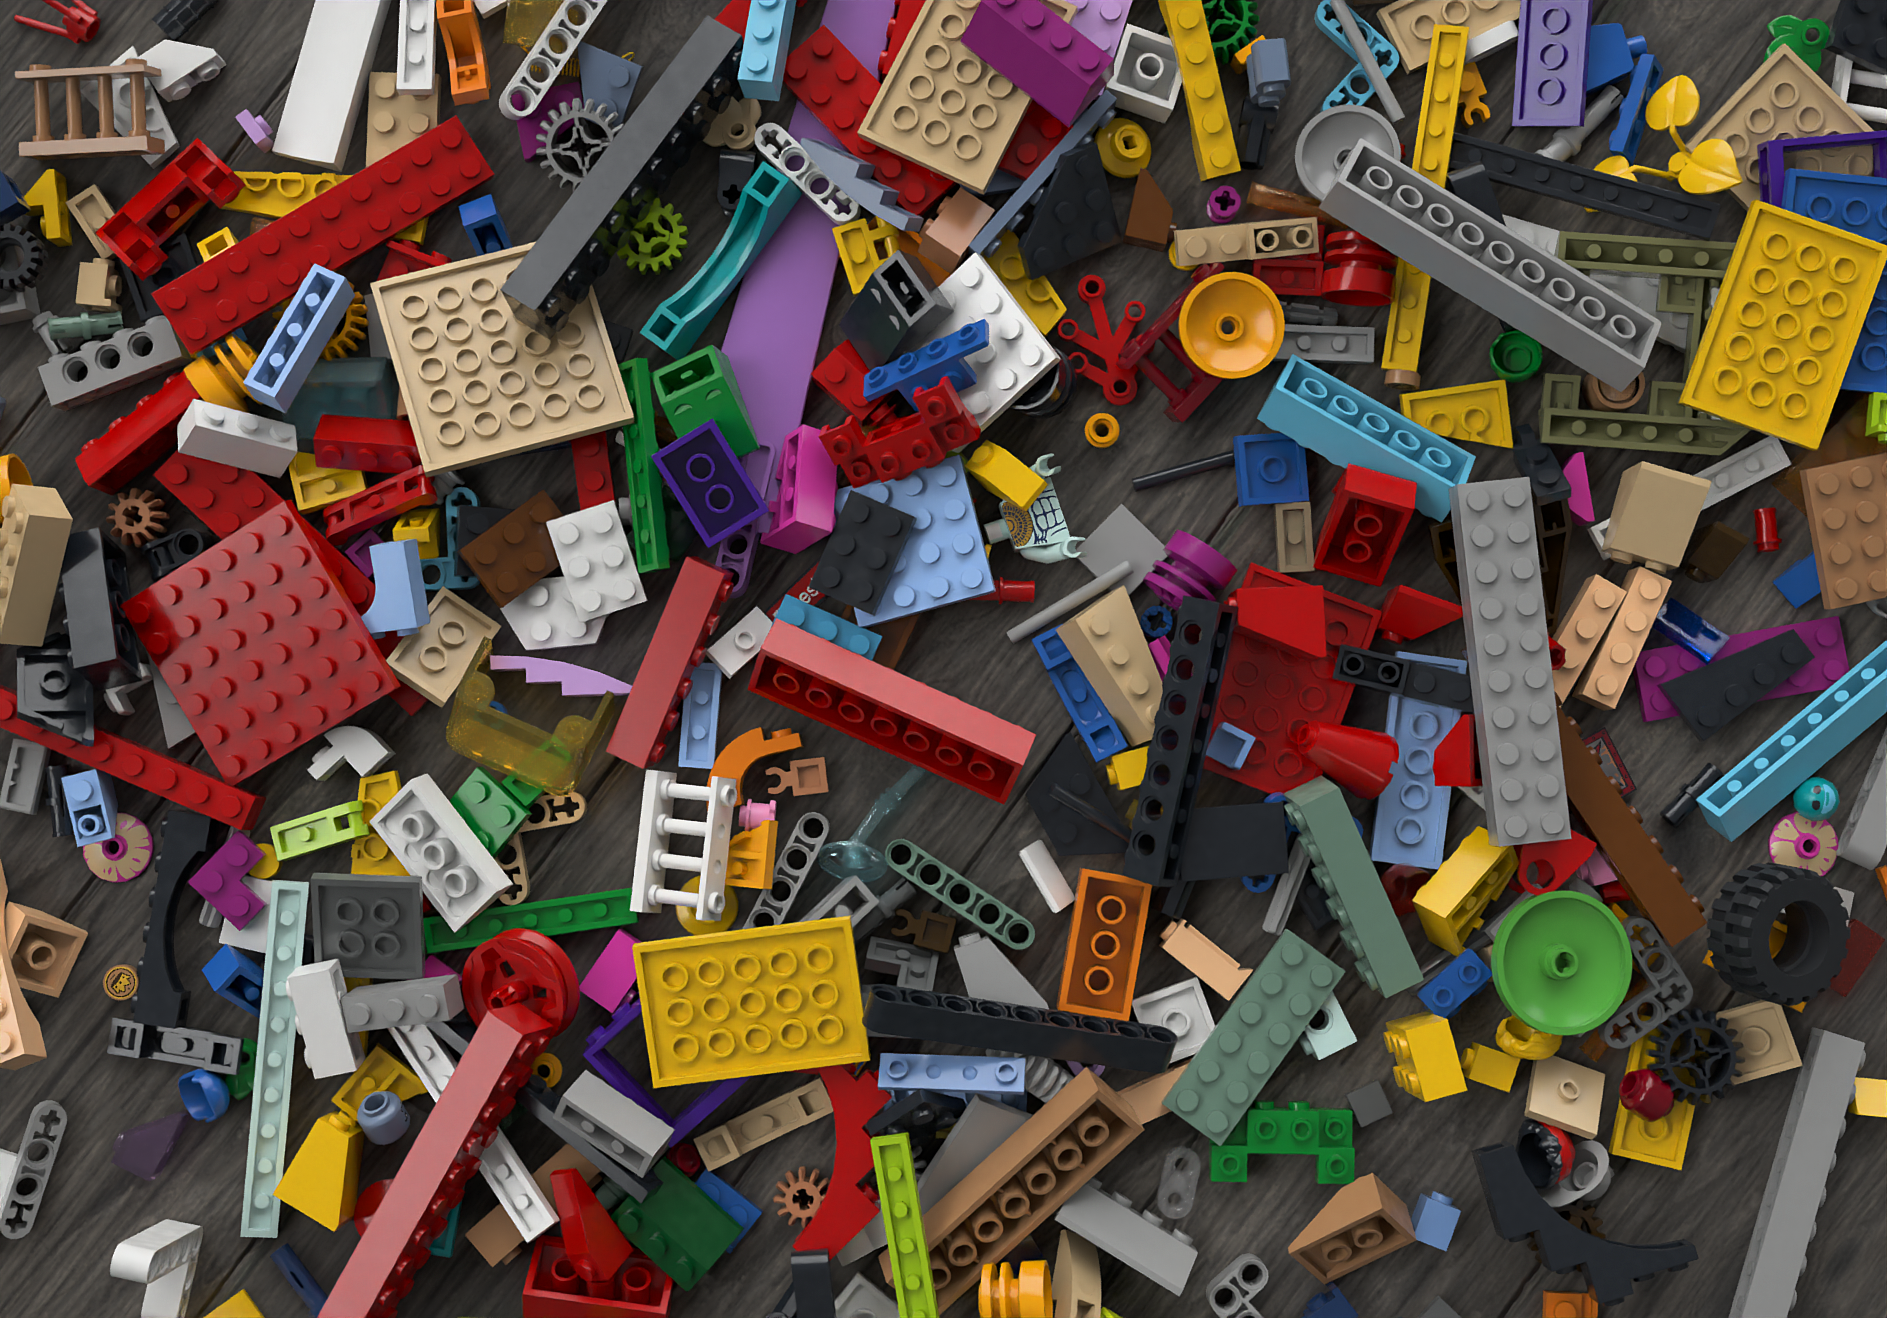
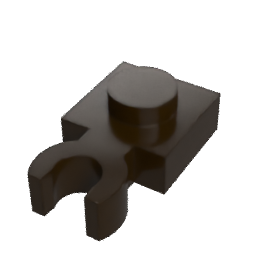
M897 910L896 915L905 917L908 920V925L903 930L892 928L891 932L895 936L907 937L913 934L916 935L915 946L946 954L949 953L957 919L922 910L920 920L914 919L913 915L906 910Z

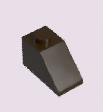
M1719 521L1699 528L1687 546L1679 567L1686 570L1684 574L1688 578L1698 583L1717 580L1747 545L1750 538Z

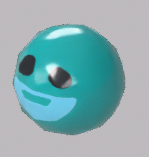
M1820 777L1806 779L1795 789L1793 795L1794 807L1799 815L1814 822L1829 819L1836 812L1840 803L1839 794L1834 784Z

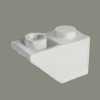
M163 40L136 58L147 60V65L161 69L162 77L148 78L157 92L168 102L184 98L190 93L193 86L201 81L213 79L219 74L220 69L226 66L224 60L214 49L170 40Z

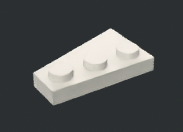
M132 46L110 66L125 65L126 59H136L139 57L136 49ZM144 77L146 129L150 131L151 137L162 139L165 143V154L141 155L155 169L180 146L149 78ZM130 78L112 79L114 128L123 137H128V131L132 130ZM92 80L81 90V93L99 111L98 81Z

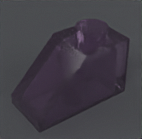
M186 1109L128 1129L126 1132H121L113 1145L112 1150L116 1153L111 1163L147 1181L160 1177L191 1116Z

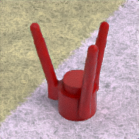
M42 0L64 14L62 23L66 26V29L20 15L14 16L16 22L66 37L76 44H79L81 39L85 42L92 40L101 24L100 18L97 17L98 12L87 6L82 0H71L78 8L74 6L67 8L56 0Z

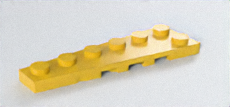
M233 171L246 186L239 191V195L235 200L225 204L221 209L279 219L353 175H336L335 173L309 175L297 172L274 174L272 172ZM429 217L391 238V240L400 241L402 238L415 244L423 245Z

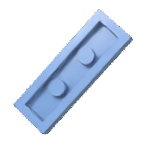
M702 662L699 667H695L690 677L693 680V686L683 703L679 767L712 769L715 763L722 671L715 663Z

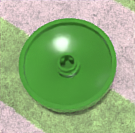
M1564 890L1533 895L1513 908L1500 925L1495 936L1491 954L1492 976L1502 1002L1519 1021L1544 1033L1566 1036L1590 1031L1604 1023L1622 1003L1629 988L1632 974L1630 942L1622 924L1614 913L1603 903L1589 895Z

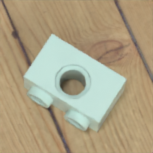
M1331 991L1319 1008L1324 1012V1023L1318 1028H1311L1308 1024L1298 1037L1306 1055L1312 1053L1318 1060L1357 1042L1333 991Z

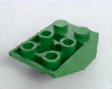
M710 345L650 373L661 406L678 439L713 418L738 459L760 449L729 358L714 345Z

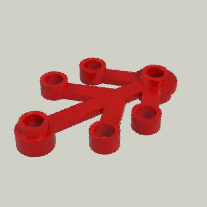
M1087 275L1079 282L1077 294L1079 299L1090 307L1098 339L1080 330L1078 324L1072 319L1062 320L1058 325L1057 334L1061 340L1065 342L1072 341L1104 359L1108 373L1089 364L1087 357L1081 352H1074L1068 357L1070 360L1080 358L1083 361L1084 366L1081 369H1075L1077 375L1081 374L1102 386L1103 395L1108 402L1117 406L1126 405L1134 399L1137 393V383L1134 376L1139 368L1134 364L1130 369H1120L1116 363L1119 360L1118 355L1136 323L1143 320L1146 312L1145 306L1139 301L1129 302L1124 310V318L1114 336H1112L1102 300L1106 291L1105 283L1097 275ZM1088 283H1095L1098 286V291L1094 294L1088 293L1085 286ZM1131 307H1138L1141 315L1133 318L1129 315L1128 310ZM1064 325H1071L1074 328V334L1066 336L1062 333L1061 328ZM1143 334L1137 336L1135 340L1137 341ZM1155 342L1150 347V349L1144 353L1146 356L1150 355L1153 352ZM1116 382H1123L1126 385L1127 389L1124 393H1117L1114 390Z

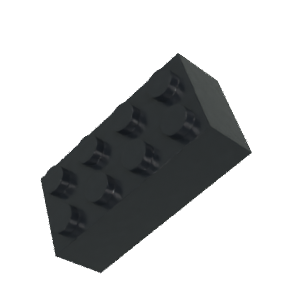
M99 527L69 534L61 567L63 583L59 584V593L63 603L66 604L67 616L63 617V625L66 634L70 637L71 648L67 650L69 664L73 670L80 673L86 681L91 682L100 691L142 681V674L139 664L136 631L127 618L125 611L120 606L131 599L125 552Z

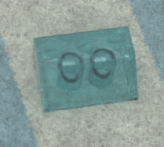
M319 358L287 412H282L284 423L295 426L296 441L313 440L322 414L393 420V383L388 358H332L330 361L325 360V358Z

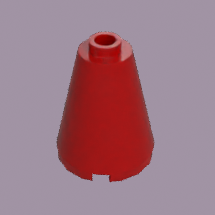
M1313 720L1303 725L1297 734L1296 740L1299 752L1355 797L1368 800L1374 799L1391 782L1393 774L1389 773L1392 762L1398 764L1399 745L1396 739L1387 733Z

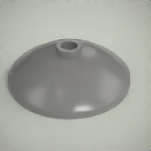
M1339 105L1322 111L1305 126L1296 145L1295 165L1301 183L1313 197L1322 202L1341 166V162L1346 159L1360 138L1400 161L1401 148L1398 136L1392 125L1381 114L1364 106Z

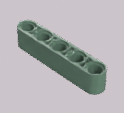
M897 839L887 846L885 858L891 868L1009 947L1023 950L1033 943L1035 930L1027 919L911 841ZM898 844H904L911 850V859L904 865L896 864L891 858V851ZM927 864H934L940 869L941 877L934 884L924 883L920 877L921 869ZM964 884L969 888L970 896L965 903L957 904L951 900L949 892L954 885ZM987 903L996 905L999 910V917L993 923H985L979 917L980 908ZM1022 923L1027 927L1028 937L1024 942L1015 943L1010 940L1009 929L1012 925Z

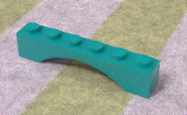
M763 161L743 188L732 221L713 254L684 287L658 306L640 333L676 360L684 358L803 194L789 178Z

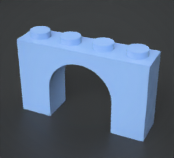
M417 539L385 542L369 546L376 592L371 607L361 616L362 621L373 639L386 637L385 631L397 630V636L419 633L418 627L430 623Z

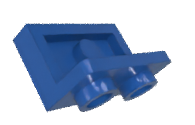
M1467 948L1417 993V996L1425 1004L1423 1008L1427 1012L1450 1019L1462 1008L1460 1004L1470 995L1472 997L1477 995L1488 985L1487 980L1492 976V971L1472 949Z

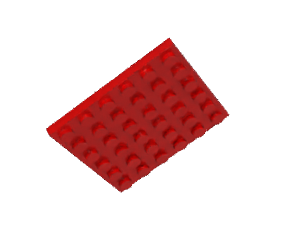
M291 499L278 504L120 605L224 781L232 786H236L401 686Z

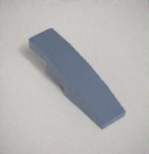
M801 139L800 145L811 159L846 195L872 214L903 231H920L924 218L895 205L900 192L871 179L876 165L819 139Z

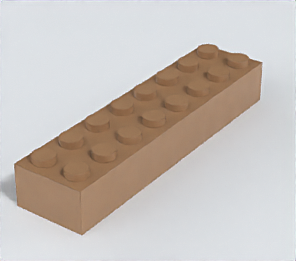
M1088 1067L1083 1069L922 1216L939 1315L981 1278L984 1263L994 1262L996 1265L1144 1131L1133 1107ZM887 1248L878 1258L886 1283L895 1289L889 1249Z

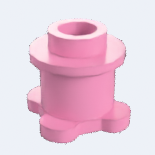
M748 799L747 806L740 805L739 826L745 827V831H751L761 826L760 822L764 820L775 821L777 802L771 800L770 804L752 803V799Z

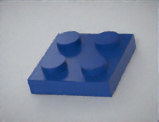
M1283 433L1233 437L1239 507L1309 501L1304 447Z

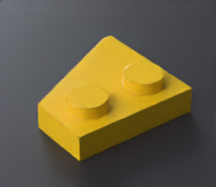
M297 451L288 465L298 511L302 515L322 510L368 488L364 471L316 467L315 454Z
M378 1043L357 1071H354L336 1092L331 1101L357 1120V1111L363 1099L373 1092H393L398 1095L402 1102L420 1093L424 1094L428 1090L414 1070Z

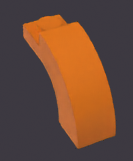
M436 0L437 19L446 47L450 69L451 94L455 106L475 104L479 101L490 99L489 89H491L488 63L473 0Z
M759 727L740 735L728 744L716 759L709 774L707 787H711L712 776L737 779V800L734 807L745 805L742 788L745 775L750 767L766 756L803 748L800 733L792 734L791 728L771 732L772 739L766 740L763 728ZM706 801L708 811L709 801Z

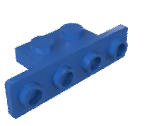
M985 319L973 324H967L944 338L935 339L925 347L912 353H906L899 359L882 367L872 369L864 376V398L869 402L898 389L915 411H919L912 398L916 388L922 386L925 391L938 386L941 378L945 376L949 377L957 393L977 384V374L964 357L989 345V324Z

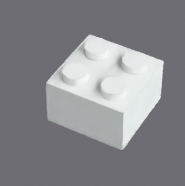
M1127 23L1114 57V76L1105 85L1103 93L1105 90H1108L1117 98L1115 107L1165 124L1173 111L1182 83L1171 39Z

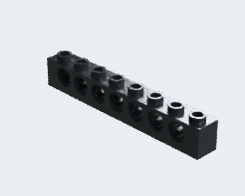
M1183 596L1182 605L1179 607L1177 614L1178 623L1175 637L1170 646L1167 674L1162 682L1163 692L1160 706L1154 719L1155 728L1152 742L1147 751L1144 779L1139 787L1140 797L1136 814L1132 819L1129 847L1124 856L1123 876L1154 886L1177 887L1238 612L1237 606ZM1200 631H1202V637H1201V640L1199 641V634H1200ZM1194 665V673L1192 675L1191 670ZM1186 700V709L1184 711V702ZM1177 736L1179 738L1178 745H1176ZM1169 771L1171 772L1170 781H1169V778H1168Z

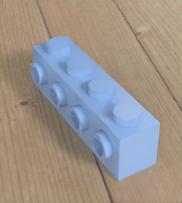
M314 263L243 382L255 400L283 413L287 412L355 296L346 277Z

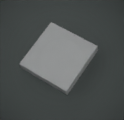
M1122 504L1076 549V552H1087L1086 557L1076 559L1096 578L1127 560L1134 573L1107 589L1111 592L1124 585L1128 596L1143 582L1145 575L1154 570L1152 566L1156 560L1163 561L1167 555L1163 550L1165 546Z

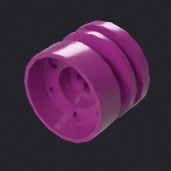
M1177 529L1163 549L1166 555L1173 561L1172 565L1156 560L1152 566L1163 577L1148 572L1143 578V582L1153 590L1161 601L1178 611L1182 605L1184 595L1216 602L1217 600L1206 589L1207 586L1224 590L1237 572V569L1218 551L1198 538Z

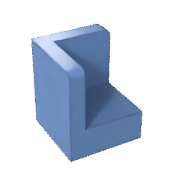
M1221 722L1218 724L1208 744L1206 756L1233 770H1240L1256 737L1226 722Z

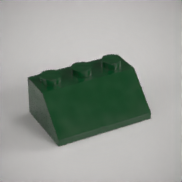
M664 1156L653 1168L656 1176L664 1182L657 1194L643 1203L629 1195L610 1217L631 1242L688 1292L711 1268L744 1228Z

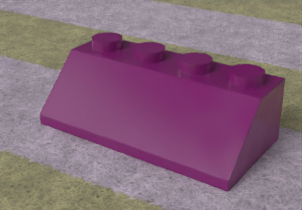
M981 0L961 39L962 45L1068 128L1114 76V59L1038 0Z

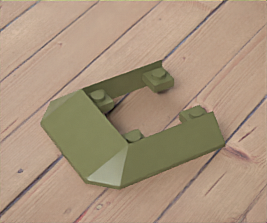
M1559 232L1554 253L1555 257L1589 278L1590 274L1659 279L1656 312L1688 314L1682 383L1650 381L1646 415L1578 410L1581 376L1543 374L1541 408L1538 410L1541 443L1720 456L1751 430L1678 404L1736 243Z

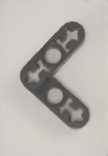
M1638 916L1627 917L1621 924L1630 942L1632 960L1649 984V987L1620 1006L1609 1019L1598 1026L1600 1039L1605 1044L1616 1049L1626 1048L1659 1024L1666 1021L1668 1016L1674 1015L1686 1007L1693 997V988L1655 927L1650 921ZM1633 926L1643 927L1639 934L1645 943L1650 944L1649 946L1644 948L1639 940L1630 938L1634 933ZM1653 953H1660L1664 959L1662 968L1657 972H1651L1647 966L1648 958ZM1672 984L1681 987L1677 991L1679 996L1677 999L1667 997L1672 992L1670 988ZM1657 995L1664 1000L1660 1003L1654 996ZM1644 1002H1650L1654 1008L1653 1016L1647 1021H1641L1637 1015L1638 1007ZM1631 1021V1022H1632L1633 1024H1635L1637 1027L1634 1028V1027H1632V1026H1630V1025H1626V1024ZM1614 1024L1620 1027L1626 1025L1619 1031L1621 1035L1619 1039L1610 1037L1614 1032L1612 1028Z

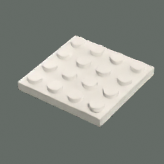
M975 252L938 287L954 312L907 353H912L925 347L935 339L944 338L967 324H973L982 319L987 321L989 324V345L964 357L977 374V384L957 393L965 407L974 415L982 432L1054 367L1061 358L984 258ZM968 444L955 448L952 451L959 453Z

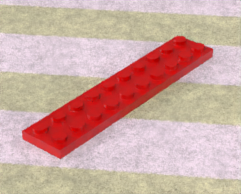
M457 115L166 284L151 293V295L191 356H194L295 296L314 263L336 272L493 179L495 174Z
M178 449L153 474L222 540L278 504L286 501L252 470L179 453ZM300 514L360 617L363 616L374 601L376 585ZM397 630L385 631L386 637L374 639L386 660L405 637L397 636ZM397 678L401 686L388 695L406 712L414 716L429 699Z

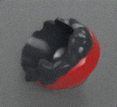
M1524 1120L1518 1131L1519 1135L1515 1150L1524 1172L1534 1187L1538 1189H1551L1555 1184L1569 1176L1576 1155L1574 1144L1569 1134L1563 1129L1537 1120Z

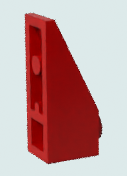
M576 1168L554 1170L550 1174L566 1253L575 1265L576 1273L585 1279L586 1282L607 1281L634 1249Z

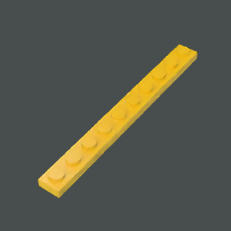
M1434 24L1412 169L1445 189L1470 30L1469 27ZM1398 257L1395 275L1397 278L1395 301L1391 304L1381 368L1382 370L1401 369L1417 372L1432 277Z

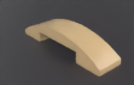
M820 1077L771 1099L694 1138L693 1140L708 1172L802 1125L805 1126L832 1113L833 1108L828 1091Z

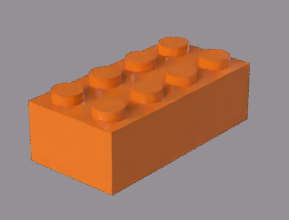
M1080 868L1056 1003L1058 1010L1129 1021L1152 889L1151 884L1123 875Z

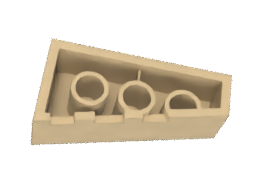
M1123 585L1097 599L1058 627L1056 632L1133 747L1152 739L1155 728L1154 719L1156 712L1159 710L1163 690L1160 675L1126 588Z

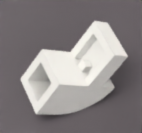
M341 726L332 729L324 735L333 746L331 748L326 746L312 758L314 764L308 769V772L316 780L326 781L348 761L362 777L372 776L396 753L379 735L369 729Z

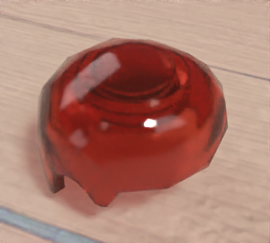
M1408 863L1395 864L1386 870L1380 881L1396 916L1400 917L1408 912H1416L1412 899L1416 896L1417 891L1431 879L1429 872Z

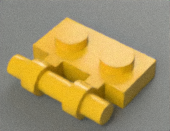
M877 216L876 220L879 228L869 231L865 218L832 228L854 297L858 296L871 274L888 259H878L874 243L884 242L888 257H891L897 250H901L897 240L899 236L898 228Z

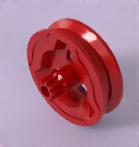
M525 928L503 931L479 945L470 954L463 969V998L467 1010L477 1027L480 1026L487 1011L521 1003L553 1025L548 1035V1038L551 1040L563 1033L576 1017L580 1001V988L575 969L566 953L553 940L542 933ZM507 961L509 965L512 967V969L515 971V974H513L510 977L508 976L503 965V962ZM546 989L547 997L537 996L541 990Z

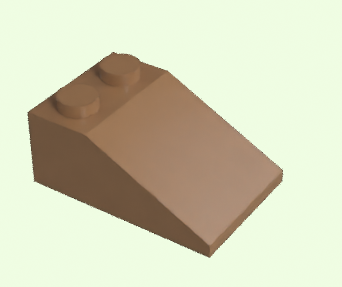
M1371 1173L1367 1176L1359 1177L1354 1182L1342 1187L1290 1244L1288 1251L1292 1257L1323 1284H1327L1417 1239L1407 1205L1374 1173Z

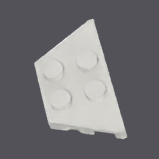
M564 576L540 579L506 606L500 608L527 651L598 644L604 629L603 625L610 614L608 613L580 623Z

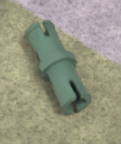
M86 311L80 312V316L47 318L51 341L74 337H83L84 340H89L94 335L114 334L123 329L120 311L88 315Z

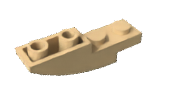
M1317 217L1239 223L1174 231L1176 266L1319 252Z
M1066 1229L1061 1230L1052 1281L1053 1302L1057 1303L1054 1318H1100L1101 1275L1096 1246L1079 1234Z

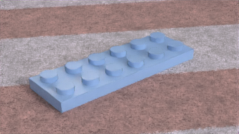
M1400 651L1395 652V657L1466 675L1467 661ZM1389 696L1385 733L1396 739L1399 745L1398 764L1394 762L1391 764L1389 773L1393 774L1391 782L1376 798L1369 852L1372 861L1437 870L1442 864L1451 786H1435V775L1433 773L1434 750L1458 722L1461 711Z

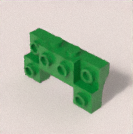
M1253 1100V1106L1248 1107L1221 1146L1209 1138V1179L1211 1182H1247V1153L1316 1155L1315 1181L1318 1184H1350L1354 1182L1355 1148L1352 1147L1353 1110L1350 1108L1310 1107V1102L1288 1101V1107H1274V1101Z

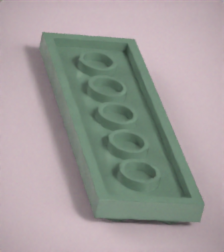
M1285 929L1161 1103L1221 1146L1346 971L1290 930Z

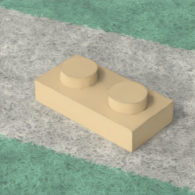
M94 184L67 201L66 205L101 258L113 260L117 255L95 232L116 212L100 188Z

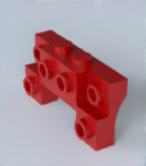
M197 138L95 233L144 281L149 275L155 274L168 258L159 248L167 238L209 199L221 209L225 204L235 200L239 195V191L246 185Z
M948 376L942 377L938 386L924 391L922 386L915 389L912 398L920 412L868 433L867 438L854 415L847 417L843 425L833 429L830 428L829 424L822 427L818 436L834 465H841L854 489L878 479L882 483L891 479L899 481L911 475L914 470L924 466L926 468H933L944 460L948 451L979 439L981 428L974 415L969 412L959 398Z

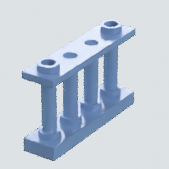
M881 1053L878 1090H890L893 1093L892 1098L884 1105V1111L918 1089L962 1098L965 1101L966 1107L975 1094L978 1093L1027 1112L1028 1091L1024 1088L1026 1060L1025 1058Z

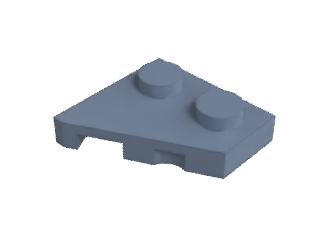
M580 41L577 47L584 109L585 103L589 98L594 99V111H597L602 103L607 104V110L604 113L605 117L608 118L613 112H617L619 115L612 122L616 128L624 122L644 66ZM585 118L586 120L596 123L591 119Z

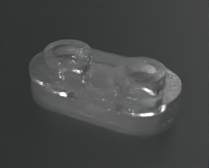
M1185 1146L1174 1147L1166 1154L1156 1197L1160 1211L1172 1219L1182 1218L1191 1211L1201 1165L1197 1154ZM1179 1158H1185L1188 1161L1187 1167L1183 1170H1178L1175 1167V1162ZM1171 1193H1178L1180 1195L1178 1204L1171 1205L1168 1203V1196Z

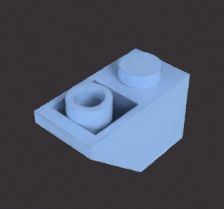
M94 769L61 778L77 847L115 838L118 802L111 774Z

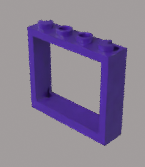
M1887 130L1768 140L1758 144L1760 201L1781 208L1785 179L1783 153L1872 145L1874 177L1887 178Z
M639 998L632 1005L628 1002L624 1003L611 1016L614 1021L606 1029L600 1025L586 1038L589 1044L583 1056L616 1091L632 1099L637 1105L675 1129L668 1143L672 1148L752 1076L717 1080L678 1116L672 1119L605 1048L612 1039L642 1013Z

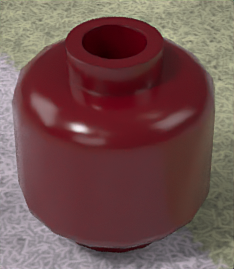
M1644 1068L1626 1074L1619 1085L1620 1100L1623 1107L1648 1122L1659 1120L1672 1111L1674 1107V1092H1671V1084L1668 1081L1661 1082L1658 1074Z

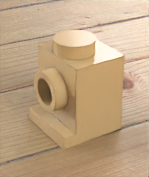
M94 258L93 263L80 262L76 294L77 305L88 311L110 313L120 311L122 314V306L116 303V297L120 296L122 291V279L119 276V272L114 269V261Z

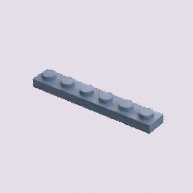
M1105 90L968 245V254L970 256L976 252L982 257L991 258L1002 245L999 239L1007 230L1014 232L1023 222L1025 216L1022 213L1030 204L1034 207L1037 205L1044 188L1050 183L1057 170L1054 167L1060 154L1090 141L1093 142L1094 138L1091 135L1099 126L1105 129L1116 115L1114 109L1117 98L1108 90Z

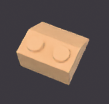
M9 901L4 911L5 937L9 957L19 987L59 998L88 932L43 911Z

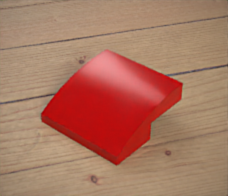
M1317 224L1318 253L1252 259L1251 276L1265 283L1274 294L1321 296L1325 225Z

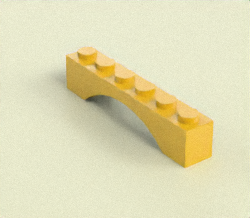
M1158 0L1181 75L1190 121L1192 145L1200 180L1205 181L1241 171L1202 1Z

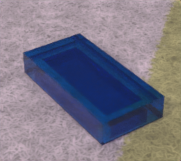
M1672 597L1659 610L1652 625L1654 629L1706 665L1713 660L1730 639L1725 633Z

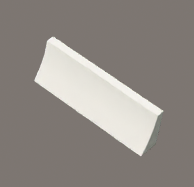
M315 0L272 152L275 155L342 172L391 0Z

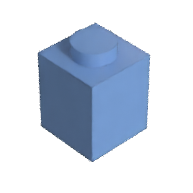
M1433 1191L1432 1196L1420 1194L1411 1218L1418 1241L1447 1251L1461 1210L1452 1205L1453 1198Z

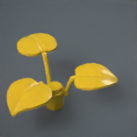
M1684 75L1676 76L1660 87L1650 98L1645 111L1646 121L1649 126L1655 131L1669 129L1670 135L1680 149V152L1670 158L1668 163L1669 171L1665 172L1639 165L1629 167L1627 159L1621 155L1609 157L1593 169L1636 182L1637 178L1634 173L1637 172L1665 178L1669 182L1676 179L1686 192L1695 195L1721 192L1743 183L1735 153L1732 147L1724 140L1710 139L1704 141L1693 150L1692 154L1684 148L1685 144L1677 132V127L1690 125L1695 120L1700 107L1698 90L1693 81ZM1584 207L1588 213L1597 211Z

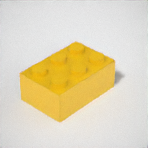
M1425 1011L1386 1022L1388 1031L1383 1032L1388 1052H1394L1398 1066L1393 1067V1072L1399 1087H1404L1406 1092L1424 1102L1468 1091L1448 1019Z

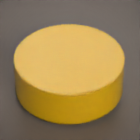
M267 843L256 844L266 855L249 874L259 879L275 876L280 871L283 861H277L274 845Z

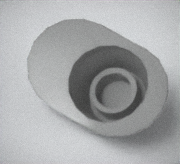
M1589 1140L1575 1145L1576 1155L1569 1176L1555 1184L1551 1189L1536 1188L1539 1195L1551 1207H1563L1578 1199L1584 1201L1595 1200L1607 1191L1614 1172L1609 1166L1608 1152L1601 1143Z

